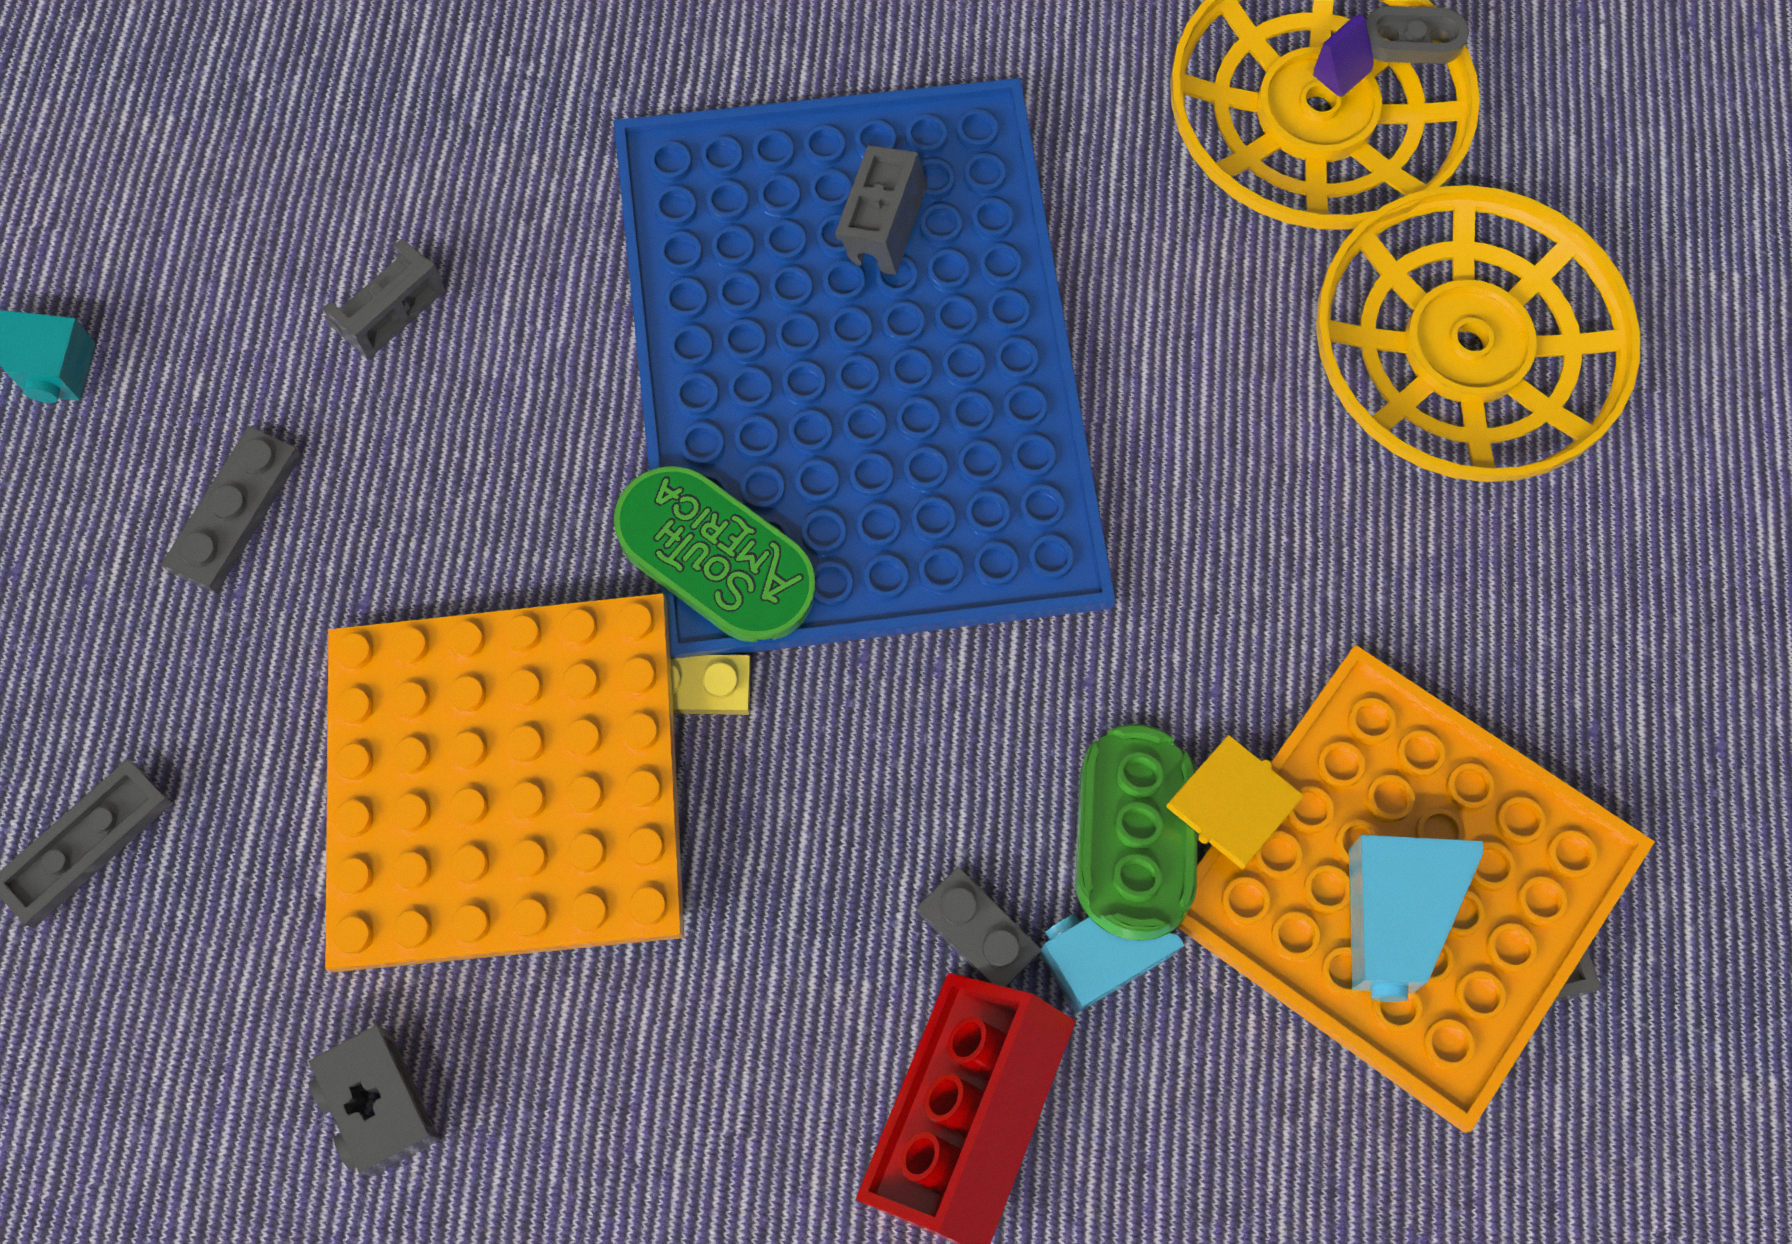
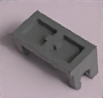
M867 146L835 233L837 240L843 241L849 259L856 265L861 266L864 253H867L877 259V265L883 273L897 275L928 188L917 152Z
M400 239L393 246L399 252L395 255L396 260L343 307L339 309L336 305L329 302L322 308L324 313L327 314L325 320L328 325L367 360L446 291L435 264L428 258L423 257L403 239Z

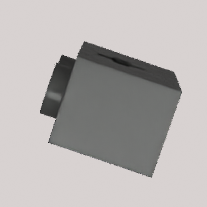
M376 1024L308 1061L316 1077L308 1082L311 1094L317 1106L324 1114L331 1111L341 1132L334 1136L335 1147L349 1170L356 1167L359 1174L376 1176L441 1140L390 1031ZM367 1091L381 1097L373 1103V1110L375 1112L373 1117L359 1112V1109L367 1104L364 1095Z

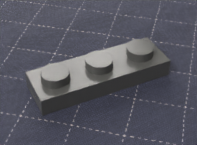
M248 426L161 565L169 573L217 594L300 460L301 454L297 448Z
M127 758L0 871L1 900L24 925L35 928L173 803L135 763Z

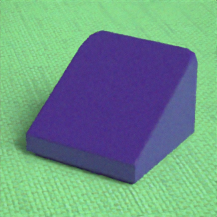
M1361 14L1352 17L1324 42L1313 70V76L1340 97L1348 93L1366 77L1374 66L1366 19Z

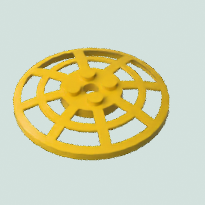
M1205 0L1186 24L1176 48L1170 78L1171 107L1178 131L1191 156L1206 175L1232 198L1260 214L1287 224L1314 229H1355L1360 222L1375 211L1352 215L1329 214L1328 198L1356 195L1376 188L1384 182L1405 196L1431 188L1443 187L1450 181L1469 150L1477 128L1480 97L1477 74L1465 45L1455 60L1446 63L1456 89L1457 101L1425 104L1424 92L1419 77L1411 63L1382 62L1373 58L1374 66L1372 71L1341 97L1337 96L1313 76V70L1324 42L1331 37V33L1338 31L1350 20L1343 16L1333 15L1334 0H1313L1312 13L1302 12L1283 15L1265 21L1256 27L1239 4L1242 0ZM1380 0L1389 6L1436 7L1429 0ZM1222 15L1239 40L1233 44L1223 58L1215 83L1187 75L1188 63L1197 42L1210 24ZM1302 30L1310 31L1309 47L1293 50L1282 57L1267 42L1270 38L1285 33ZM1249 53L1266 72L1259 93L1230 87V82L1236 68ZM1389 66L1403 87L1407 104H1382L1381 91L1375 77ZM1185 95L1213 103L1214 115L1219 131L1233 154L1215 162L1202 147L1189 123L1185 108ZM1312 97L1322 98L1327 101L1331 109L1328 111L1314 110L1307 103V99ZM1229 107L1257 113L1259 123L1265 134L1246 146L1234 128ZM1457 121L1456 133L1449 154L1436 175L1427 184L1402 169L1416 151L1425 124ZM1377 124H1407V131L1403 142L1389 160L1367 143ZM1279 149L1293 157L1305 160V181L1283 175L1265 165L1262 161ZM1351 156L1371 172L1369 175L1352 181L1327 183L1326 162L1338 161ZM1249 169L1256 176L1278 188L1295 194L1306 195L1307 211L1292 209L1267 200L1239 184L1233 177ZM1422 199L1412 201L1382 216L1380 222L1410 212L1420 205Z
M1473 185L1443 186L1410 193L1382 206L1360 222L1343 241L1325 274L1317 301L1316 334L1320 358L1330 385L1346 411L1368 435L1393 454L1422 469L1451 478L1479 482L1517 481L1555 470L1578 458L1602 438L1622 413L1635 386L1640 364V328L1634 302L1622 275L1607 253L1581 227L1560 212L1532 198L1506 190ZM1422 199L1420 204L1408 213L1380 222L1382 216L1412 201ZM1453 211L1452 241L1421 247L1404 255L1397 261L1377 237L1386 229L1410 218L1434 212ZM1475 212L1494 214L1517 221L1544 234L1555 242L1556 245L1536 265H1533L1525 258L1506 249L1486 243L1474 242ZM1361 251L1381 276L1377 279L1365 300L1360 318V326L1331 320V309L1338 283L1350 262ZM1572 258L1587 272L1601 293L1611 317L1613 330L1580 334L1578 322L1569 302L1559 287L1551 280ZM1442 260H1452V281L1439 285L1428 293L1408 275L1411 271L1426 264ZM1474 261L1498 266L1516 275L1521 280L1509 292L1496 285L1475 280ZM1391 289L1413 310L1407 322L1405 332L1376 329V320L1380 306ZM1537 293L1553 313L1561 335L1536 336L1533 321L1524 306ZM1470 332L1475 334L1481 340L1483 349L1471 351L1464 348L1458 340V333ZM1332 342L1361 348L1362 358L1368 374L1381 396L1388 402L1373 416L1358 402L1341 375L1333 353ZM1377 350L1406 353L1407 360L1417 378L1399 393L1386 375ZM1616 351V367L1611 389L1593 422L1590 424L1563 408L1562 406L1569 399L1578 381L1582 355ZM1563 356L1560 377L1549 398L1523 379L1531 368L1535 357ZM1433 392L1444 398L1461 402L1464 427L1439 421L1416 407ZM1508 394L1532 412L1529 416L1512 424L1487 428L1484 403L1497 400ZM1406 418L1412 424L1433 435L1456 442L1467 443L1471 466L1456 464L1428 455L1403 442L1392 434L1390 430ZM1546 422L1575 439L1564 449L1540 461L1506 468L1495 467L1490 443H1500L1520 438L1539 429Z

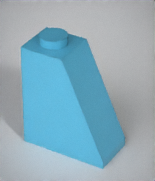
M1361 835L1349 848L1352 990L1371 991V999L1375 1001L1401 1002L1409 999L1408 993H1414L1428 983L1482 858L1483 841Z

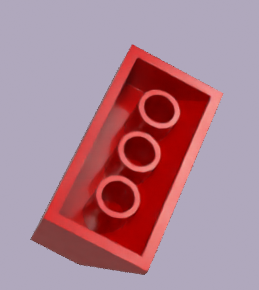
M948 973L855 1200L955 1244H991L1076 1021L1032 993Z

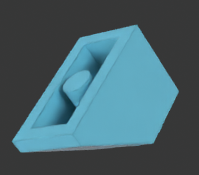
M1073 914L1045 932L1050 941L1043 945L1040 956L1074 1012L1078 1014L1171 958L1185 945L1178 935L1172 933L1151 940L1124 939L1105 931L1091 920L1090 917L1080 922L1077 915Z

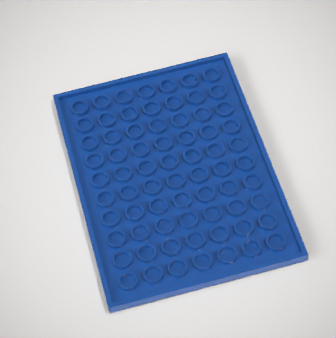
M1020 78L613 120L649 471L656 468L674 466L688 468L702 474L798 544L808 556L815 576L813 606L805 621L794 632L776 640H772V638L758 640V642L741 641L729 636L661 585V591L668 600L671 659L702 655H737L1113 609L1116 602ZM868 145L917 152L928 186L897 275L883 273L877 265V259L867 253H864L861 266L856 265L849 259L843 241L837 240L835 235Z

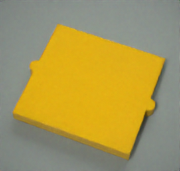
M1228 735L1170 800L1166 807L1199 834L1198 839L1201 843H1211L1243 870L1304 795L1271 769L1272 764L1270 761L1259 760Z

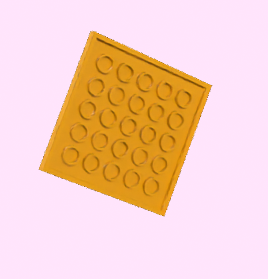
M663 593L328 629L326 970L344 972L685 938L668 600Z
M1354 645L1271 762V769L1303 794L1304 797L1243 870L1213 845L1210 847L1197 865V888L1192 906L1185 919L1177 928L1466 1134L1473 1130L1655 841L1359 646ZM1361 835L1483 841L1482 858L1428 983L1414 993H1408L1409 999L1401 1002L1375 1001L1371 999V991L1352 990L1349 848Z

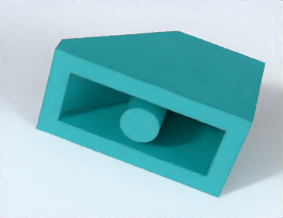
M0 310V365L23 390V394L43 403H55L58 398L80 401L96 343L76 318Z

